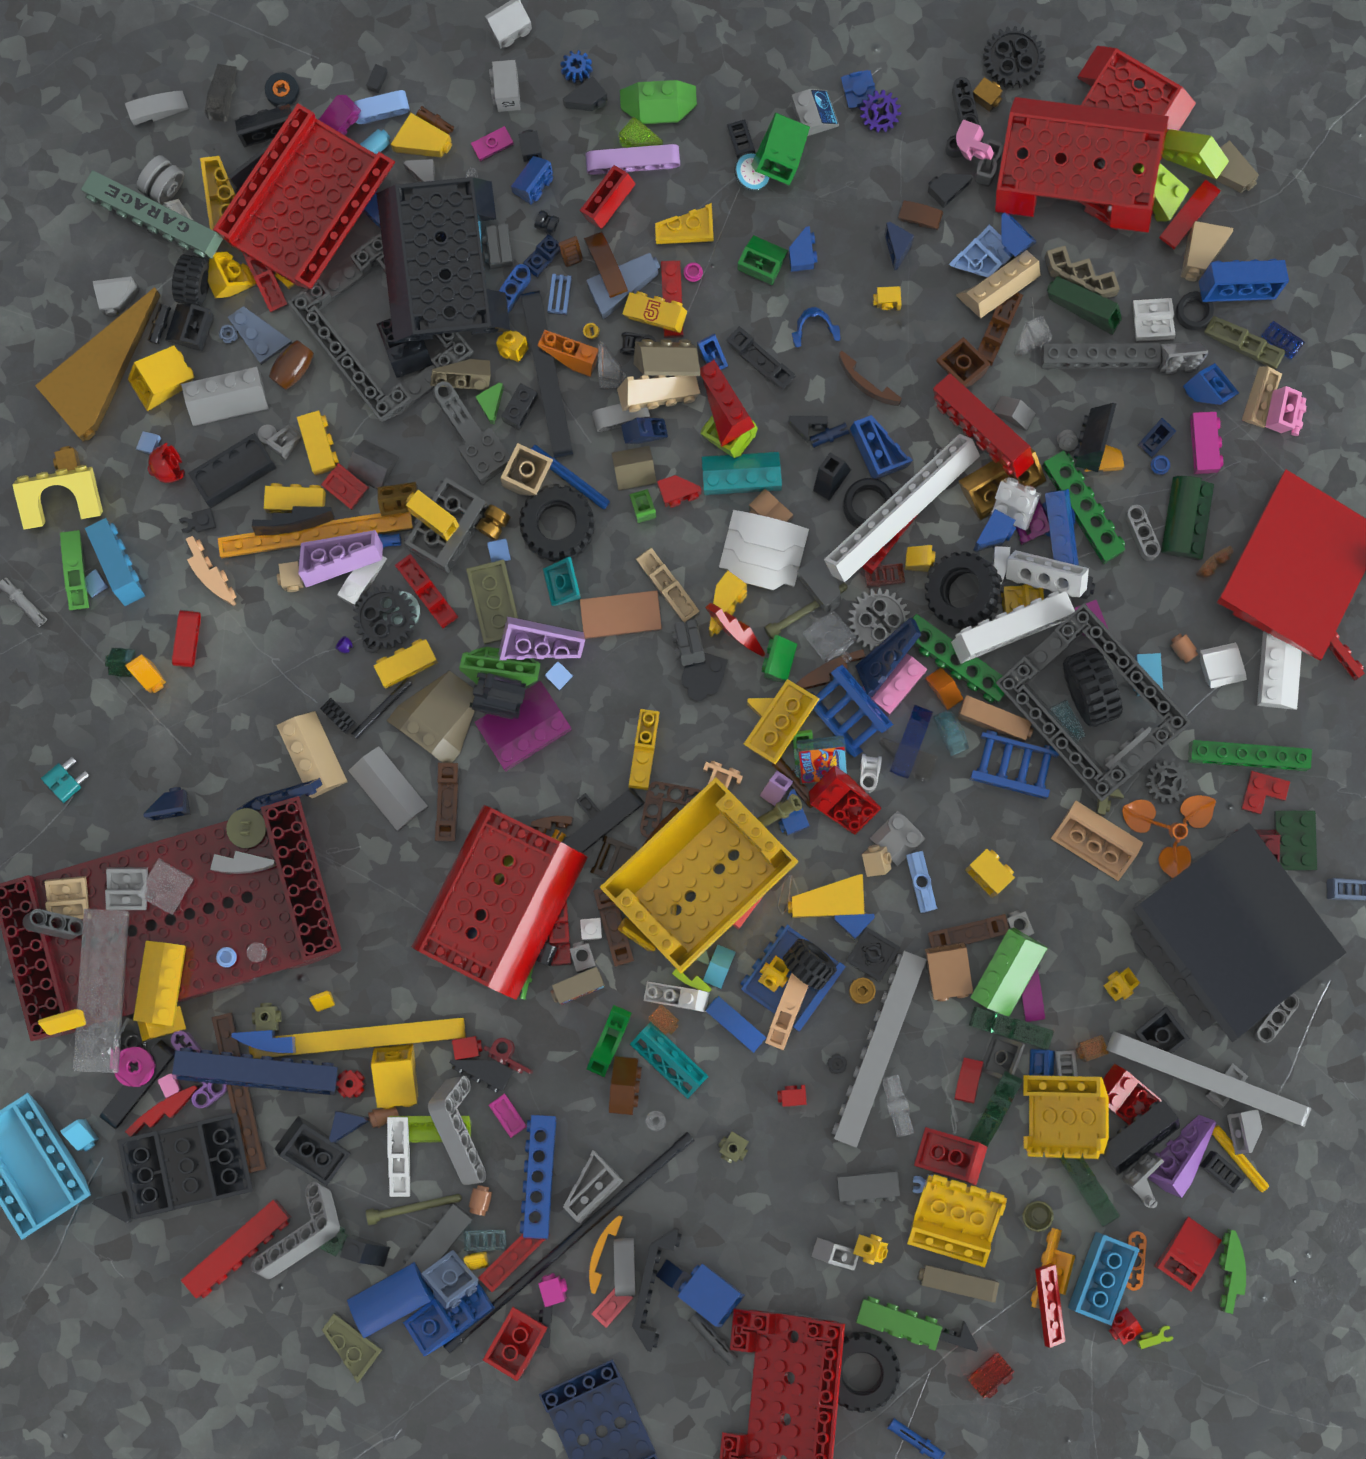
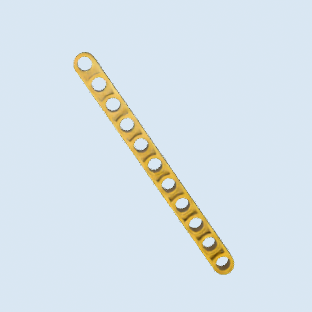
M464 1018L275 1036V1038L295 1037L296 1053L268 1052L249 1046V1054L253 1055V1058L258 1059L261 1056L279 1057L466 1038Z

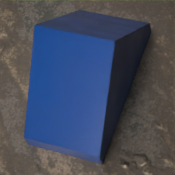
M715 334L697 342V350L705 365L715 360L720 370L728 366Z
M874 914L834 915V921L854 940L875 918Z

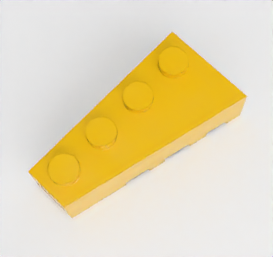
M220 156L200 158L211 230H213L235 197V192L230 184Z

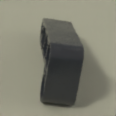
M959 77L954 81L952 88L959 127L963 120L980 125L970 81L965 77ZM967 104L970 108L963 109L960 105ZM956 135L950 136L945 147L946 154L951 158L962 157L963 154L959 148L952 149L950 147L951 144H957Z

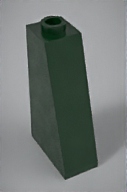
M1059 276L1048 285L1047 293L1051 301L1107 333L1114 334L1122 320L1118 303Z

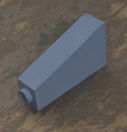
M648 253L618 266L628 291L612 298L609 297L600 274L586 280L602 319L607 318L627 301L629 292L636 294L637 291H640L658 276V268L660 266L656 257L652 258L651 254Z

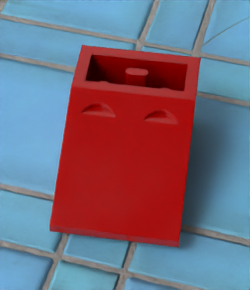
M835 765L809 791L810 804L854 835L881 810V807L848 774Z
M1116 1064L1112 1066L1103 1078L1108 1094L1109 1111L1129 1126L1140 1113L1144 1115L1148 1112L1150 1105L1156 1101H1162L1131 1073Z
M1188 1216L1154 1267L1192 1292L1222 1240Z

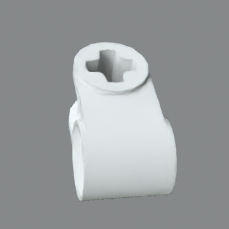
M862 754L859 786L866 793L873 792L877 786L882 756L876 758ZM869 778L873 781L874 785L866 787L863 784V780Z

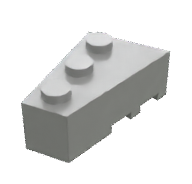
M592 1150L590 1158L563 1208L576 1222L582 1223L623 1180L596 1151Z

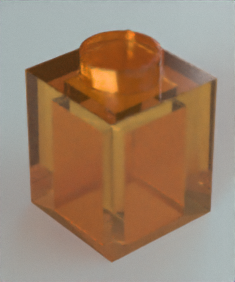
M662 1004L648 1018L664 1035L667 1033L672 1035L679 1027L677 1025L679 1020Z
M1102 1035L1077 1043L1076 1052L1079 1059H1083L1084 1062L1109 1054Z

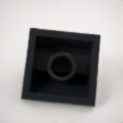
M1164 1007L1134 1031L1138 1041L1171 1054L1190 1039L1167 1007Z

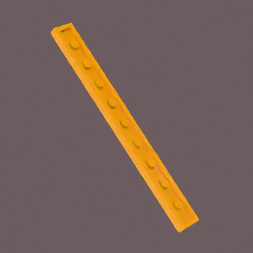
M410 512L385 516L377 513L332 520L313 528L292 533L255 536L253 532L218 538L220 557L227 558L299 547L304 542L376 530L377 534L413 529V522Z

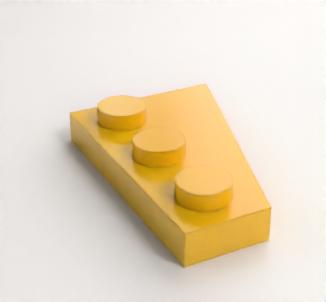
M712 203L705 205L704 208L699 210L693 209L685 215L674 216L655 223L656 244L714 241Z

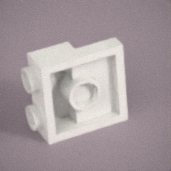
M1005 478L1000 482L997 490L996 502L992 513L996 509L1015 519V526L1027 530L1041 494L1036 492V489L1031 486L1019 484V481L1014 478Z

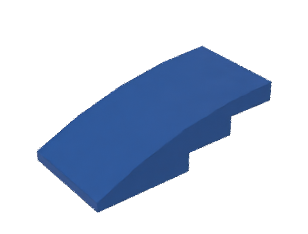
M479 1282L475 1293L469 1297L464 1295L460 1298V1304L455 1308L448 1307L445 1309L434 1298L403 1322L423 1356L440 1348L495 1309Z

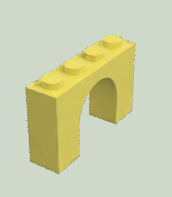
M80 465L75 467V470L70 471L64 468L56 470V473L53 474L41 472L36 474V477L29 478L28 475L17 477V480L12 485L23 529L41 527L45 524L41 493L45 488L52 485H61L73 492L77 500L81 519L101 516L103 509L93 468Z

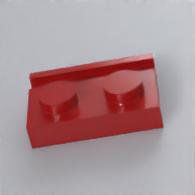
M339 463L321 484L351 510L363 497L366 490L369 489L367 485Z

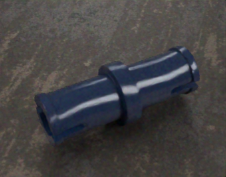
M844 422L830 429L829 427L825 428V431L809 436L810 441L819 439V441L811 443L813 448L827 442L832 443L834 439L850 434L848 429L840 431L847 427L846 423Z

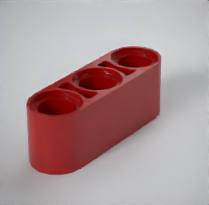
M179 611L172 656L173 666L194 667L201 622L200 612Z

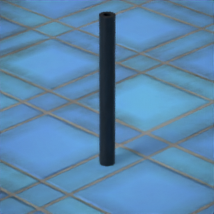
M406 678L351 734L358 738L412 682Z

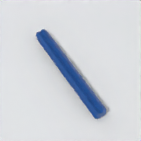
M537 445L531 448L553 459L550 470L602 509L607 508L610 501Z

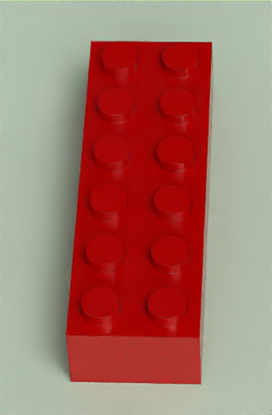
M949 373L933 388L937 409L943 415L946 413L956 427L959 425L967 437L973 438L976 441V445L982 451L986 450L995 463L999 462L1003 465L1002 468L1008 475L1012 474L1018 478L1034 464L1030 445L952 374Z

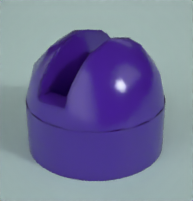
M343 636L335 648L342 653H349L350 650L348 648H353V644L350 639Z

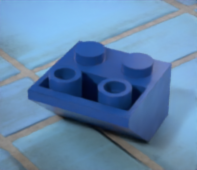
M533 156L512 184V193L530 205L534 201L537 202L542 195L545 185L549 186L553 180L551 162Z

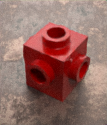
M344 1070L337 1077L339 1079L336 1083L338 1085L337 1091L344 1098L346 1096L357 1098L365 1091L364 1087L367 1085L363 1081L365 1077L358 1070ZM348 1080L353 1081V1086L351 1088L347 1087L346 1085Z
M1127 1307L1115 1315L1112 1326L1109 1325L1111 1329L1108 1330L1115 1341L1119 1339L1123 1345L1132 1341L1143 1332L1139 1322Z

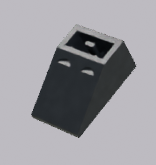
M391 318L376 323L396 378L433 365L424 340L394 343Z

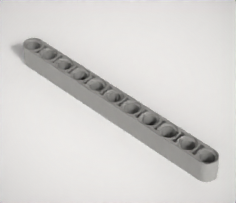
M1115 1031L1112 1032L1106 1048L1107 1051L1305 1127L1311 1111L1310 1107Z

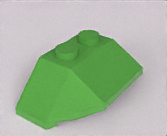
M678 80L637 82L620 90L621 110L639 124L680 122L697 106L696 86Z
M482 647L462 654L459 670L476 684L479 679L477 674L480 671L519 680L522 683H526V686L538 680L541 663L533 658H525V660H499V648Z

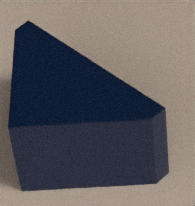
M1161 418L1138 445L1150 457H1153L1173 437L1176 430L1166 420Z

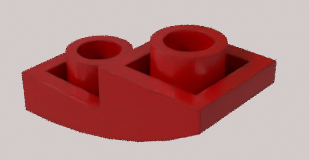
M964 1057L957 1083L955 1100L975 1103L979 1089V1080L984 1066L983 1061Z

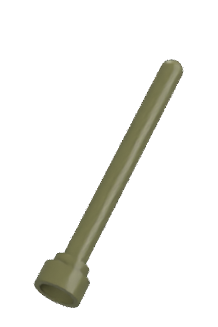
M842 583L839 585L840 594L847 590V584ZM814 600L779 623H769L764 629L769 638L773 640L775 635L779 636L782 629L820 606Z
M455 1194L378 1211V1209L374 1210V1208L367 1209V1222L370 1226L377 1224L383 1218L460 1202L462 1196Z

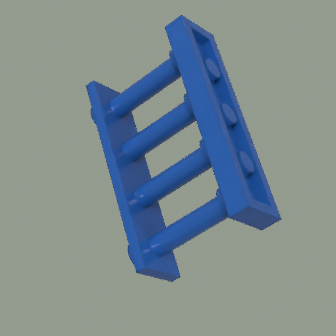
M841 665L831 672L834 676L833 680L815 695L819 698V701L813 710L841 741L845 751L855 758L863 752L859 746L877 730L883 733L894 724L871 697L867 695L848 670ZM837 686H842L846 690V695L828 710L821 701ZM851 700L855 701L859 706V710L841 725L834 716ZM864 715L868 716L872 721V725L853 740L846 731Z
M987 730L986 733L982 732L980 738L985 739L986 743L980 767L976 771L973 770L971 772L970 780L1046 800L1050 793V790L1046 789L1045 786L1051 757L1057 758L1059 756L1058 752L1052 746L1044 745L1043 748L1000 737L994 731ZM994 742L1005 745L999 772L996 773V776L988 774L987 770ZM1013 747L1024 750L1018 778H1015V781L1007 779L1008 776L1006 775ZM1032 752L1044 755L1038 780L1034 786L1026 784L1027 781L1025 780Z

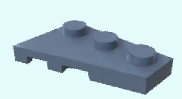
M244 306L228 316V319L260 364H263L292 343L291 340Z

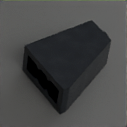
M351 1235L346 1237L340 1257L361 1264L384 1267L391 1247Z

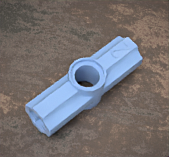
M923 851L906 855L920 913L936 910L937 906L931 886V878L928 874ZM918 877L926 879L927 884L925 887L917 885L916 880Z

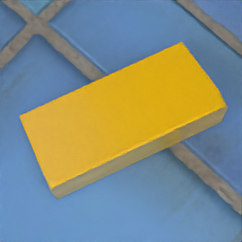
M625 917L617 929L645 950L655 951V945L630 919Z
M74 1009L40 1019L38 1024L46 1034L53 1035L84 1026L86 1021L83 1011Z

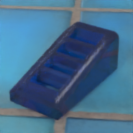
M1275 321L1261 335L1271 345L1285 350V356L1290 360L1306 343ZM1275 328L1277 332L1273 335V337L1269 336V334ZM1280 333L1284 335L1279 341L1275 340ZM1286 338L1289 339L1286 345L1282 344ZM1294 343L1295 347L1292 350L1289 349L1290 345Z

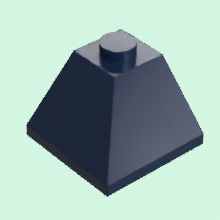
M181 787L170 788L169 792L163 793L143 813L144 818L150 821L191 815L187 791L181 790Z

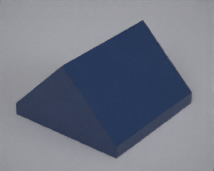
M887 222L884 235L893 269L898 270L912 247L914 235L892 222Z
M336 1111L329 1137L330 1142H337L370 1121L369 1117Z

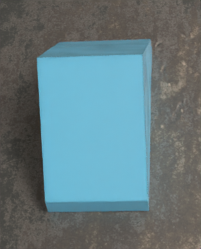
M717 945L703 981L721 989L736 952Z

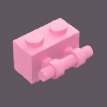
M1287 386L1274 390L1265 427L1279 433L1292 430L1291 435L1299 436V431L1303 427V413L1306 412L1307 408L1305 405L1306 398L1301 397L1302 392Z

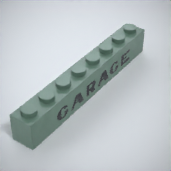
M93 170L81 189L86 194L85 198L93 203L98 201L103 208L109 211L112 209L116 210V214L124 219L127 217L132 218L131 221L140 227L145 225L152 233L157 235L159 232L163 234L162 237L170 242L175 240L179 242L178 245L186 250L191 248L196 255L202 258L207 256L212 259L223 240L217 232Z

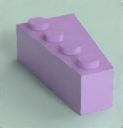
M376 530L301 543L298 573L306 587L381 561L383 544Z
M507 616L498 652L499 660L554 657L555 659L581 658L585 636L584 632Z

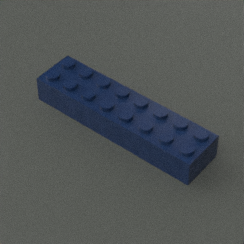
M180 1048V1051L175 1050L172 1076L176 1080L333 1096L335 1093L338 1067H334V1063L322 1062V1065H313L314 1061L309 1060L294 1063V1059L281 1058V1061H275L270 1056H261V1059H255L250 1054H241V1057H236L230 1052H221L220 1055L212 1054L213 1051L200 1050V1053L192 1052L191 1048Z

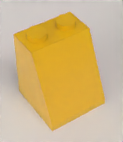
M174 345L134 362L128 381L145 409L149 411L183 391L181 384L192 382L194 374L192 369L187 367L184 362L182 353Z
M407 1044L374 1048L371 1069L377 1108L391 1109L394 1106L410 1107L417 1104L418 1088L414 1045Z

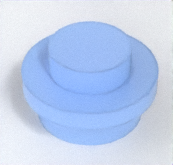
M229 947L221 948L216 955V960L222 967H231L237 959L236 952Z

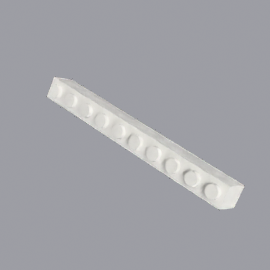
M959 434L824 559L832 576L843 582L847 581L960 474L980 457L973 439Z

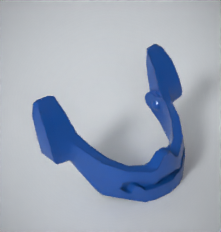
M808 308L804 310L798 319L797 331L792 333L794 346H801L802 325L805 319L810 316L819 315L824 318L835 341H840L841 339L840 328L838 325H833L828 314L820 308Z

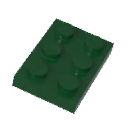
M1274 811L1275 830L1280 834L1279 863L1285 871L1317 870L1316 812Z

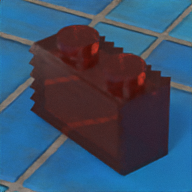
M996 1352L968 1376L967 1379L984 1399L986 1397L990 1399L998 1392L997 1387L1000 1384L1006 1385L1013 1379L1012 1374L1014 1371L1002 1356Z

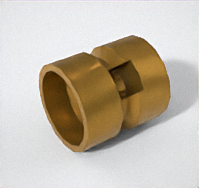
M490 504L484 513L485 518H481L475 528L485 536L496 541L502 533L501 527H506L511 517L498 507Z
M858 978L849 986V996L857 1004H866L875 996V985L868 978Z

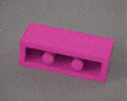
M1217 412L1193 413L1190 416L1194 474L1218 473L1221 467H1223V456L1220 455L1219 448L1222 447V438L1218 436L1220 418L1217 417Z

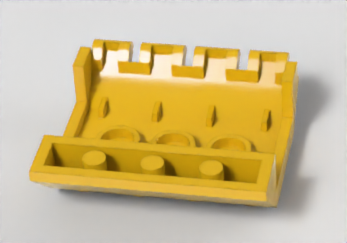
M1023 1075V1096H1029V1136H1024V1149H1026L1028 1157H1042L1045 1152V1157L1061 1158L1064 1153L1065 1158H1081L1083 1153L1084 1159H1098L1100 1154H1104L1109 1138L1108 1094L1102 1077Z
M929 1175L925 1181L915 1211L907 1244L985 1267L991 1251V1242L1000 1215L1003 1216L1007 1198H1004L1002 1194L992 1191L987 1193V1190L972 1185L967 1187V1184L952 1179L947 1181L948 1178L939 1175Z

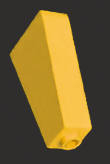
M863 874L793 896L791 898L792 901L788 902V913H792V918L864 914Z

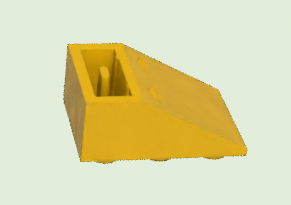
M727 570L716 585L713 604L720 607L723 612L733 615L736 611L735 605L737 603L741 604L747 596V584ZM712 617L709 626L710 637L714 633L718 635L722 630Z

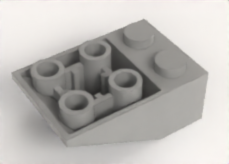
M1199 341L1161 344L1160 372H1166V374L1177 373V370L1194 372L1208 355V350Z

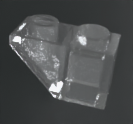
M1043 315L1024 324L1014 351L1015 356L1020 354L1025 356L1032 352L1031 349L1037 346L1042 348L1043 344H1049L1053 335Z

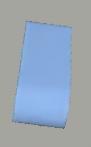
M403 90L354 102L361 109L356 121L357 124L383 120L403 115L410 111L406 92Z

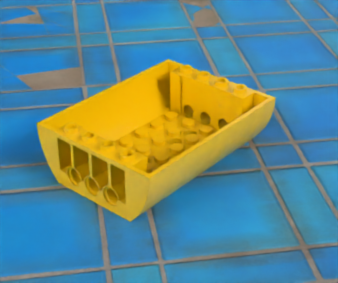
M715 777L603 883L600 888L682 974L798 863V860ZM732 851L739 852L737 860L729 859V854ZM719 864L725 866L722 874H716L714 871L715 867ZM689 892L696 893V898L692 902L686 901V895ZM676 905L681 906V913L676 916L672 915V908Z

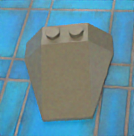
M448 671L398 705L387 719V722L432 754L441 763H453L461 753L465 737L475 710L469 708L470 702L473 703L474 699L473 688L454 673Z

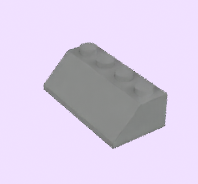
M258 367L181 384L193 426L269 409L261 372Z

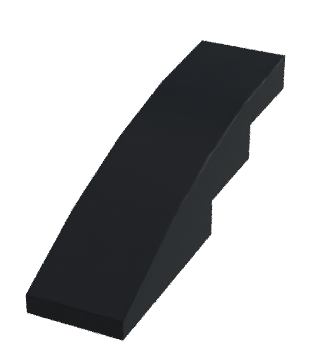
M293 506L292 513H273L272 520L252 519V529L255 536L292 533L334 520L335 516L332 507Z

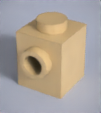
M298 561L279 564L280 574H277L278 585H281L287 592H297L299 588H304L303 581L298 573Z
M872 845L862 854L867 877L886 875L891 870V854L887 851V846Z

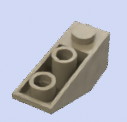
M468 359L432 369L430 386H436L440 382H448L453 388L489 389L491 376L490 360Z

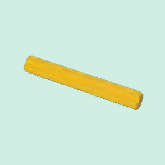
M1216 1125L1212 1133L1215 1139L1260 1192L1267 1190L1269 1187L1268 1183L1243 1154L1235 1155L1233 1141L1219 1125Z

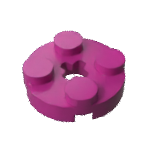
M141 1047L126 1048L119 1052L114 1060L115 1076L123 1085L140 1087L152 1078L156 1064L152 1055L147 1050ZM138 1062L139 1069L131 1072L132 1067L130 1063Z

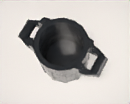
M482 671L478 672L477 678L479 679L477 685H474L473 703L470 702L469 708L500 717L518 719L526 683Z

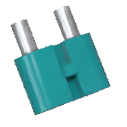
M73 757L68 759L63 765L58 763L40 778L62 803H65L80 790V784L89 777L86 771L76 779L68 774L66 770L76 762Z

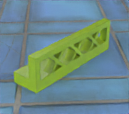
M389 1116L408 1117L409 1143L442 1142L431 1116ZM461 1116L471 1137L470 1116Z

